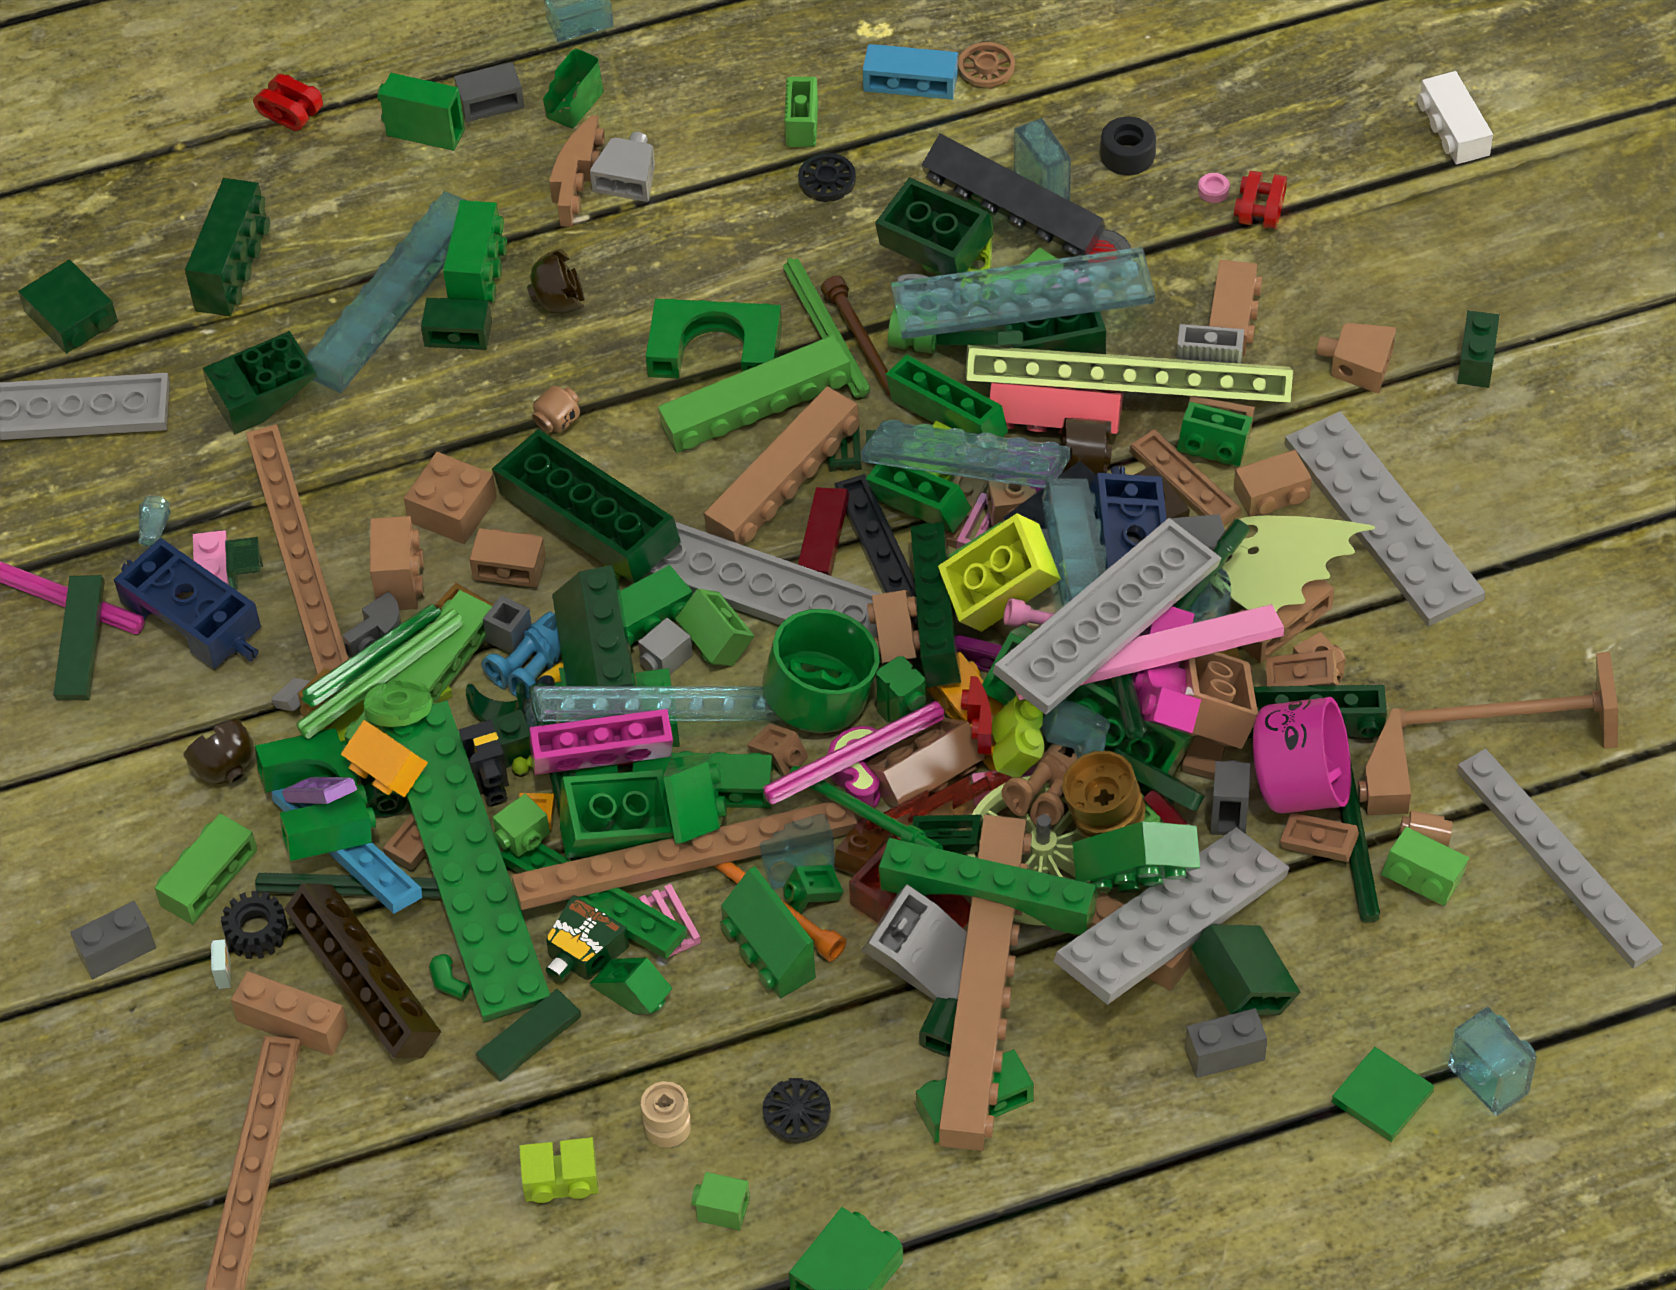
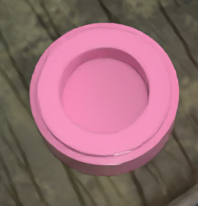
M1208 173L1202 176L1198 184L1200 198L1209 203L1224 201L1229 195V180L1219 173Z

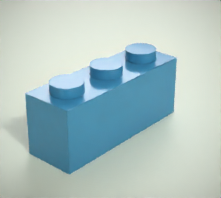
M868 44L863 66V91L953 100L958 77V52Z

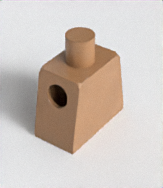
M1346 323L1343 325L1339 340L1324 336L1320 337L1316 354L1333 358L1331 374L1334 378L1375 393H1380L1394 350L1396 328Z

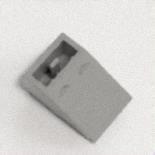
M906 884L898 892L861 951L933 1000L936 997L958 999L967 932L937 904Z

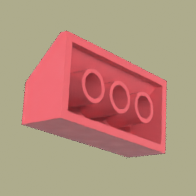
M991 382L990 399L1002 405L1008 429H1014L1015 424L1027 425V430L1046 432L1047 427L1060 428L1059 433H1061L1064 418H1083L1111 421V433L1117 434L1120 427L1124 391Z

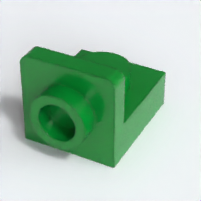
M832 865L795 866L783 887L785 899L800 914H802L808 902L839 901L844 893Z

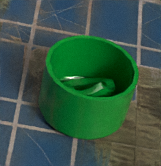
M809 609L791 615L781 623L775 633L763 674V693L769 707L784 722L803 731L829 733L848 727L863 712L878 669L880 657L875 639L860 622L838 611Z

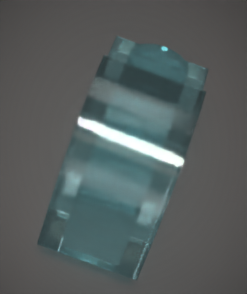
M1063 700L1045 715L1041 729L1047 742L1073 748L1077 758H1080L1082 755L1104 750L1106 735L1111 724L1096 711L1083 705Z

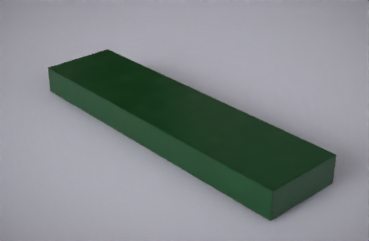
M102 575L69 576L53 693L56 700H89L105 584Z

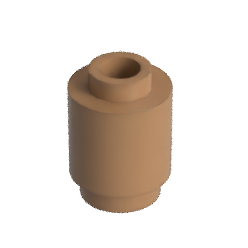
M1411 810L1409 817H1402L1399 836L1405 827H1408L1447 847L1449 846L1452 821L1444 820V816Z

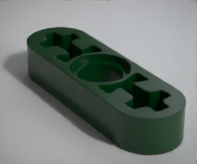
M1116 747L1114 753L1122 755L1132 765L1136 780L1193 811L1198 810L1205 797L1203 793L1134 754Z

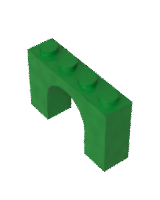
M655 298L646 351L648 377L679 379L686 346L695 337L709 332L727 333L742 342V372L778 358L782 331L781 305Z
M336 728L319 731L310 739L300 735L255 745L257 771L265 793L285 789L309 777L353 778L357 787L356 791L328 804H316L280 812L282 840L290 861L372 843L371 828H376L375 814L372 807L366 808V791L363 784L357 785L359 782L358 774L348 768L351 763L341 755L347 742L345 740L340 741Z

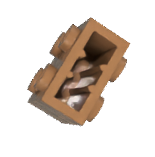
M907 590L872 595L873 603L867 604L870 624L873 623L877 626L878 636L873 638L878 646L879 657L882 658V663H889L898 656H904L914 666L913 659L921 658L919 630H916L914 619L918 617L916 597H911L910 592Z

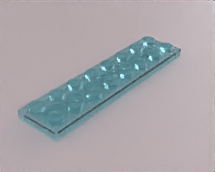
M1143 247L891 283V292L902 339L1155 303V292Z

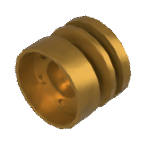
M1094 751L1082 755L1074 761L1064 774L1062 790L1076 829L1084 838L1144 821L1145 803L1132 765L1122 755L1111 751Z

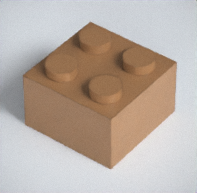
M436 452L404 497L406 514L411 516L412 524L465 545L497 499L493 473Z
M411 516L371 518L370 575L375 598L378 599L389 591L396 599L399 610L418 609V596L424 595L423 576L420 575V569H424L423 549H420L419 529H413Z

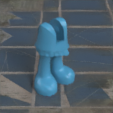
M549 611L535 623L529 625L528 630L524 631L523 640L508 657L504 658L499 654H488L481 661L483 671L495 685L501 689H505L508 686L511 694L517 697L516 685L517 683H524L527 689L526 699L530 698L529 687L536 684V679L544 668L551 669L553 663H557L561 655L555 614ZM533 653H536L531 662L524 669L521 668Z

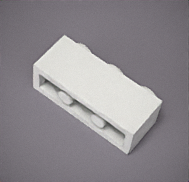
M1453 71L1422 80L1421 92L1417 96L1418 105L1421 111H1425L1428 115L1433 132L1438 133L1445 153L1451 155L1456 165L1490 156L1493 133L1458 73Z

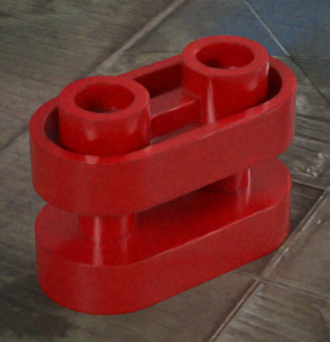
M277 74L268 83V89H262L253 98L254 106L261 115L294 131H299L308 122V116H314L323 107L322 95L317 88L308 86L295 80L290 75Z
M1250 170L1248 176L1242 177L1240 194L1243 197L1242 199H1236L1234 217H1239V224L1252 225L1254 217L1264 218V228L1277 229L1286 194L1287 176L1274 174L1272 183L1262 182L1263 172ZM1260 194L1268 195L1266 206L1258 204Z

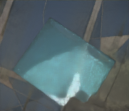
M824 814L784 825L783 831L775 832L773 838L760 843L762 863L773 890L784 887L795 866L832 865L836 872L834 867L833 834L827 817ZM784 861V864L773 866L777 862Z

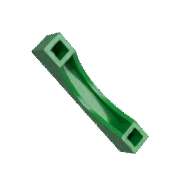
M889 838L879 865L881 890L898 894L907 884L923 896L958 894L984 898L1022 911L1053 930L1079 936L1090 929L1097 908L1095 884Z

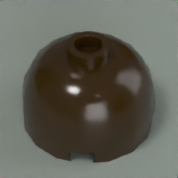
M562 249L549 252L537 260L531 270V284L527 286L528 293L534 303L539 301L545 310L559 314L569 313L584 307L579 301L585 300L578 273L575 268L570 270L565 262L570 260V258Z
M238 719L229 720L212 728L215 734L207 739L202 734L188 746L183 756L189 768L197 777L208 783L219 784L228 781L229 784H233L247 774L245 769L252 761L254 746L249 731Z

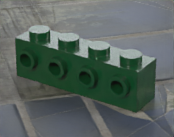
M1385 685L1254 687L1258 712L1261 708L1270 704L1332 697L1341 711L1347 737L1373 738L1380 736L1386 723ZM1253 728L1248 738H1253Z

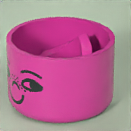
M1332 697L1270 704L1261 708L1254 722L1253 755L1259 788L1268 807L1276 813L1285 814L1346 806L1351 791V759L1344 720L1336 701Z

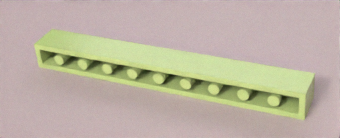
M967 345L965 378L966 381L1291 402L1293 370L1285 366Z

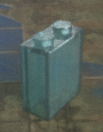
M1040 118L1014 128V172L1070 201L1071 158L1045 121Z

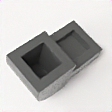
M389 591L362 608L364 621L342 635L349 658L402 623L398 603Z

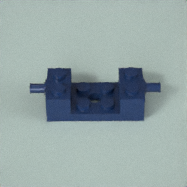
M1119 466L1111 468L1112 474L1097 473L1086 491L1089 521L1099 523L1103 570L1099 576L1138 544L1128 538L1127 532H1135L1143 540L1167 520L1162 477L1127 475L1123 466L1120 469Z
M162 538L157 540L134 562L132 560H127V564L124 562L121 568L122 572L114 578L121 604L134 613L143 616L144 619L153 613L187 638L190 652L214 670L235 652L244 656L248 661H253V657H257L258 649L246 642L261 628L256 604ZM182 592H193L190 598H177Z

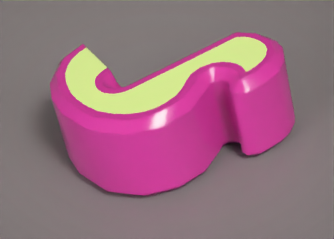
M857 726L845 730L831 742L827 754L877 729L869 726ZM865 759L831 775V779L838 786L844 787L846 793L874 808L878 805L881 796L878 791L880 780L865 764Z

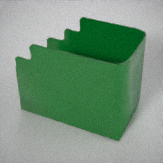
M573 49L557 67L555 78L549 84V91L543 97L547 119L573 129L603 94L604 90L597 57L580 49ZM576 91L577 96L573 98V94Z

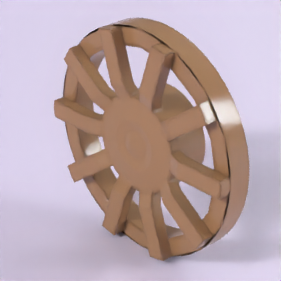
M981 42L969 46L961 53L958 60V69L961 78L972 84L973 87H989V89H992L994 86L1008 82V79L1014 73L1015 59L1011 51L1003 45L993 42ZM985 50H995L993 53L985 52ZM980 51L976 57L972 55V53ZM999 53H1002L1005 58L999 60L997 56ZM966 58H968L974 63H964V61ZM1007 62L1010 64V67L999 66ZM965 69H974L970 72L965 71ZM998 71L1006 72V73L1003 74V75H1001Z

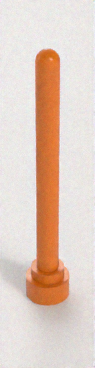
M732 862L714 865L715 868L737 884L746 874ZM783 901L814 941L818 954L829 962L834 961L841 955L846 946V938L835 930L820 929Z

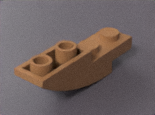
M598 115L590 116L575 130L564 144L552 169L549 183L552 203H558L560 226L573 227L574 215L580 214L581 198L578 196L579 191H584L585 181H591L590 169L601 154L598 148L604 146L605 130L604 128H599Z

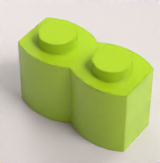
M1017 695L995 714L992 720V733L996 741L993 749L994 766L997 772L1014 778L1021 777L1041 759L1044 753V740L1039 730L1043 723V712L1028 700H1019Z

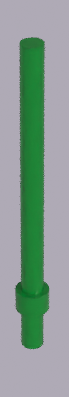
M797 765L793 766L790 770V773L801 767ZM825 780L809 786L810 789L901 838V841L943 850V846L926 837L923 830L914 825L906 826Z

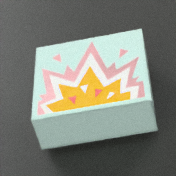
M225 939L213 940L211 943V971L218 989L231 988L230 955Z

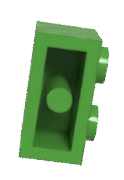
M697 589L675 618L684 631L691 636V641L695 642L702 651L701 656L704 660L712 665L733 666L755 637L725 598L717 591Z
M1405 827L1390 849L1381 875L1445 906L1460 884L1470 857Z

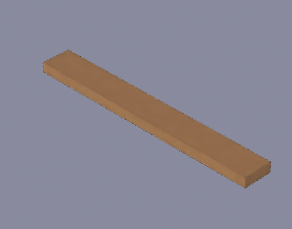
M264 1036L204 1290H245L301 1048L299 1039Z

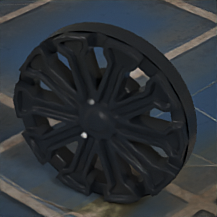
M833 153L818 154L810 157L801 165L798 172L799 187L806 196L815 198L816 201H837L853 190L856 182V171L853 164L841 155Z
M789 1078L787 1081L778 1082L771 1088V1091L763 1101V1119L766 1127L774 1136L787 1142L800 1143L812 1140L825 1130L830 1121L831 1105L827 1093L820 1085L811 1080ZM793 1088V1096H791L786 1090ZM800 1088H805V1092L800 1096ZM814 1094H817V1095L819 1096V1097L810 1099ZM777 1095H779V1096L782 1098V1100H778V1099H774V1098H775ZM820 1106H824V1107H825V1109H823V1110H819V1109H815V1108L820 1107ZM770 1108L779 1109L774 1112H769ZM811 1118L821 1120L820 1124L814 1123ZM783 1119L780 1124H773L774 1121ZM789 1125L794 1129L791 1134L786 1132ZM805 1125L809 1131L803 1133L801 1126Z

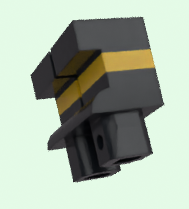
M492 719L458 729L480 795L484 794L488 805L507 800L505 787L509 786L504 752Z

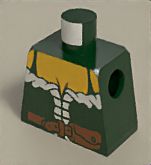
M573 895L547 936L548 954L553 960L545 970L554 981L559 983L571 971L585 980L592 979L611 959L617 958L630 946L627 927Z

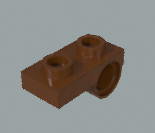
M862 817L836 848L834 867L864 880H869L877 867L879 855L886 848L889 838L893 839L895 835Z

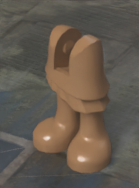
M1061 740L1056 741L1043 753L1041 759L1035 763L1036 769L1028 780L1015 777L1009 779L1003 785L1001 792L1004 802L1013 813L1021 817L1027 814L1032 805L1030 817L1031 821L1036 825L1038 816L1046 814L1051 818V825L1058 823L1064 814V805L1061 800L1062 796L1065 798L1062 790L1064 774L1074 761L1087 753L1077 749L1070 758L1064 755L1067 744ZM1046 783H1049L1050 788L1048 789V791L1040 794L1038 798L1034 801V799L1039 794L1043 786Z

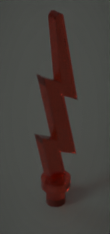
M989 771L984 773L983 778L970 784L971 778L969 775L928 797L929 792L926 790L883 813L894 819L910 813L908 821L911 823L914 816H924L952 800V807L955 809L988 790L991 792L998 788V786L1006 783L1009 780V776ZM868 820L865 822L866 830L878 827Z

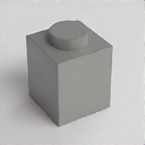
M668 618L638 641L639 660L647 671L669 668L670 674H672L693 656L691 636Z

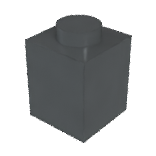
M502 595L483 618L487 642L510 654L524 638V631L528 630V626L532 624L529 608Z

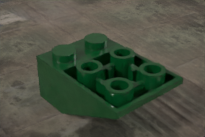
M290 331L203 367L208 393L234 435L266 421L317 377L316 371Z

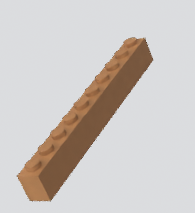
M984 815L978 858L1028 869V864L1022 863L1023 854L1030 855L1032 834L1026 833V819ZM973 896L939 1129V1146L984 1151L985 1137L992 1138L995 1116L988 1115L990 1105H997L999 1083H993L994 1072L1001 1073L1003 1051L997 1050L998 1040L1005 1041L1007 1019H1003L1001 1016L1003 1008H1010L1012 987H1006L1007 977H1014L1016 956L1010 955L1011 946H1018L1020 925L1014 924L1015 915L1022 916V911L998 902Z

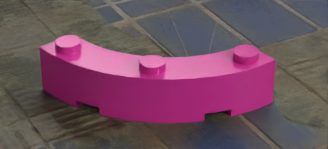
M1172 606L1141 632L1140 636L1192 624L1195 614ZM1180 661L1133 672L1132 679L1144 720L1185 734L1193 733L1201 699L1185 694L1187 689L1186 670L1179 668Z

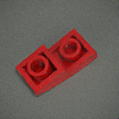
M970 676L969 690H962L961 710H967V721L969 724H972L971 739L978 740V753L992 754L990 703L977 676Z

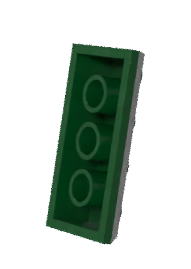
M613 565L580 571L552 594L572 715L639 701L620 587Z

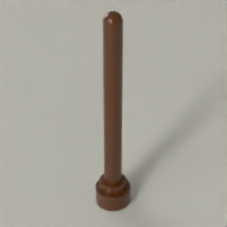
M838 275L826 279L821 285L822 293L827 301L837 305L887 395L891 396L885 376L888 370L847 299L849 288L842 276Z

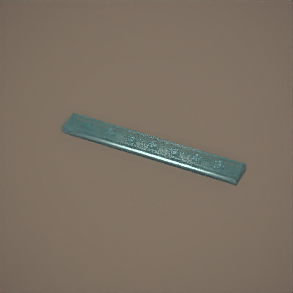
M534 686L531 691V698L538 721H580L668 709L669 721H783L769 707L764 697L763 686Z

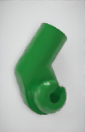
M440 954L434 956L429 964L433 986L441 992L464 1000L469 993L470 984L453 977L452 966H450L453 960L449 955Z

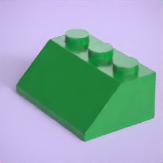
M663 770L562 777L560 831L566 858L596 856L673 838L674 834L663 779Z
M755 866L750 868L722 903L723 920L720 921V926L729 940L734 938L739 944V951L748 965L753 963L758 969V976L767 990L773 989L781 999L816 978L813 940Z

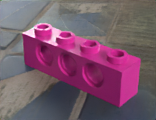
M668 709L530 727L529 744L534 775L671 757L673 738Z

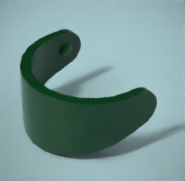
M517 683V700L509 702L487 698L478 692L473 684L466 686V698L470 709L482 722L520 709L523 711L527 696V689L524 683Z

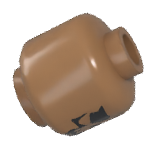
M551 386L533 403L534 413L532 417L536 424L546 433H562L579 417L580 409L577 403L580 399L569 387L563 389L558 386Z

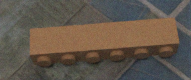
M827 386L704 512L707 533L741 545L750 542L755 537L757 530L776 515L778 508L787 499L794 497L798 487L807 478L815 475L822 462L827 457H831L836 453L839 445L842 443V439L844 437L846 439L848 435L851 436L856 432L860 424L858 404Z

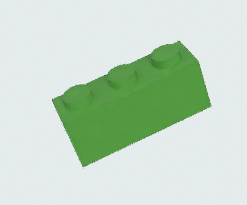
M221 813L212 823L206 824L198 839L191 847L184 849L176 864L169 872H165L158 879L154 888L160 906L194 925L258 851L253 832Z

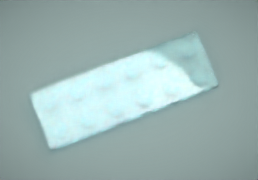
M899 420L882 421L861 450L862 462L1051 489L1070 460V447L1061 446L1056 442L1040 443L1027 441V439L1022 437L1004 438L997 437L992 433L976 434L965 432L958 428L947 430L934 428L929 424L912 425L902 423Z

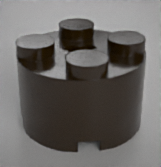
M1064 418L1060 439L1062 441L1061 452H1059L1060 475L1079 461L1096 475L1097 473H1107V466H1110L1112 447L1107 446L1106 441L1110 440L1111 421Z

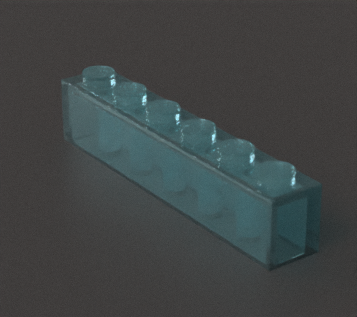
M1048 478L1042 497L1052 556L1061 578L1058 581L1062 607L1106 571V547L1100 543L1101 522L1099 518H1095L1096 498L1095 494L1090 492L1087 479Z

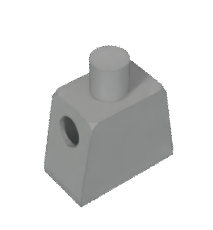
M632 132L629 140L620 138L610 139L590 169L592 192L644 202L649 201L655 159L653 146L647 143L648 138L641 132Z

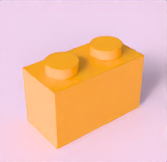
M363 720L341 753L342 756L352 762L348 767L364 779L369 774L373 776L375 780L372 785L387 795L395 791L403 797L409 792L428 763L365 720Z

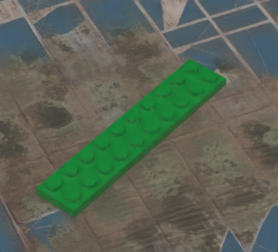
M446 700L432 704L429 714L418 722L399 727H382L384 733L428 762L406 794V798L483 1022L533 1008L544 998L549 997L550 992L498 843L493 836L494 832L465 749L463 748L449 703Z

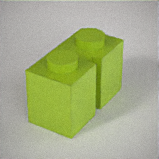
M593 1137L560 1141L561 1155L554 1156L553 1142L519 1145L522 1187L526 1202L545 1203L555 1198L564 1197L582 1199L591 1194H599Z

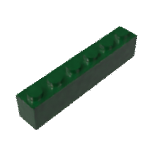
M942 521L911 526L920 652L927 688L960 683L961 673L955 609L938 568L940 564L949 559L948 555L950 554L944 523Z

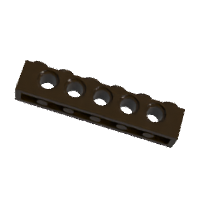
M302 883L285 907V911L393 1058H423L441 1034V1030L332 884Z

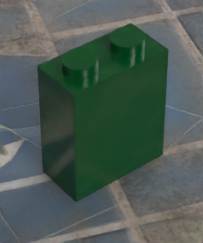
M70 259L18 291L24 312L66 354L118 322L113 301Z
M1211 924L1203 929L1201 936L1191 947L1230 1015L1256 1008L1258 1015H1281L1301 993L1261 925Z

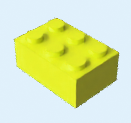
M1018 513L938 566L959 622L981 632L1004 617L1005 606L1009 598L1024 600L1026 603L1061 580L1040 525Z

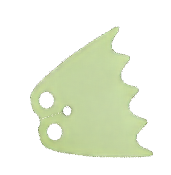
M1264 515L1244 517L1239 520L1243 521L1246 525L1257 526L1258 532L1253 537L1245 538L1232 554V558L1221 566L1212 580L1247 610L1272 604L1277 612L1284 605L1304 604L1306 600L1301 591L1304 584L1313 580L1329 579L1330 574L1326 569L1327 561L1337 556L1354 554L1355 550L1349 543V538L1355 533L1373 530L1375 526L1342 520L1300 516ZM1252 547L1259 548L1256 554L1248 553V550Z

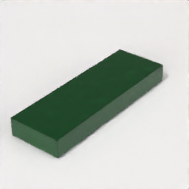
M958 330L938 332L936 334V345H1008L1023 343V332H1020V330Z
M555 989L550 993L549 997L540 1001L476 1053V1058L501 1082L581 1017V1011L562 992Z

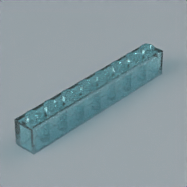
M444 191L437 201L431 203L427 213L420 221L413 225L411 232L403 242L397 244L394 253L385 263L379 266L377 273L370 282L363 285L359 295L351 305H347L344 308L341 317L333 326L326 330L322 340L316 347L310 349L307 359L317 373V377L312 381L340 393L345 390L444 268L459 202L465 199Z

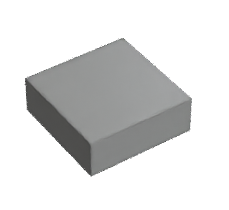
M293 678L270 700L278 709L296 711L300 707L298 693L310 680Z

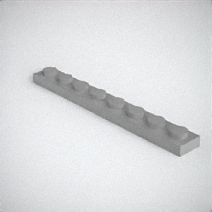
M1486 748L1458 764L1457 773L1633 969L1662 951L1663 944Z

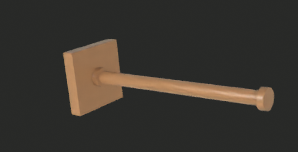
M1610 652L1596 653V691H1592V695L1405 711L1404 708H1399L1402 729L1410 724L1593 708L1594 712H1599L1604 748L1618 747V704Z

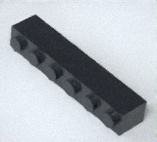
M939 133L921 165L926 174L925 178L929 182L939 187L945 184L953 188L952 192L965 201H969L970 198L980 203L979 206L992 215H996L998 212L1008 217L1006 221L1018 229H1023L1025 226L1035 231L1034 236L1045 243L1050 244L1051 241H1054L1062 246L1061 250L1074 258H1078L1080 255L1087 259L1106 227L1102 217Z

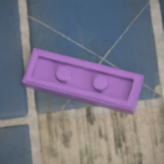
M309 777L283 789L282 793L286 803L328 804L356 791L357 787L353 778Z

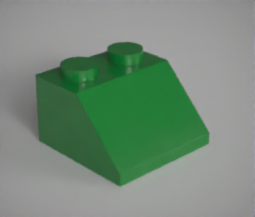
M711 753L670 758L663 779L675 844L719 829L723 817L727 816V805L725 796H719L717 783H721V771L719 763H713Z

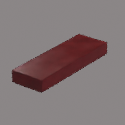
M816 487L798 565L831 576L850 496L848 489Z

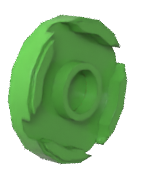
M407 679L396 680V685L388 687L386 683L379 684L364 697L365 716L370 722L385 727L406 726L418 722L427 716L432 708V696L429 688L423 683Z

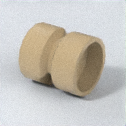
M662 1081L654 1083L645 1090L640 1104L646 1137L651 1143L659 1147L670 1148L678 1146L687 1139L691 1130L689 1103L686 1092L680 1085L673 1082Z

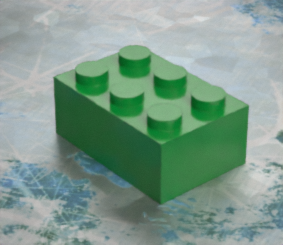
M460 200L443 269L448 299L489 301V304L490 302H495L496 284L494 283L495 279H500L502 271L500 257L501 255H506L507 238L502 237L504 217L499 216L496 202Z
M1141 821L1072 842L1075 878L1077 881L1095 884L1096 891H1105L1112 889V887H1118L1119 893L1139 891V885H1161L1164 878L1168 880L1186 878V872L1200 868L1197 826Z

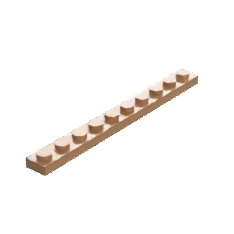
M275 424L246 432L317 675L325 667L332 671L347 661L348 656L278 426Z
M831 801L722 826L717 830L683 843L675 844L674 838L514 874L512 875V885L520 909L524 910L571 899L573 895L577 897L617 887L847 835L857 824V820L852 811Z

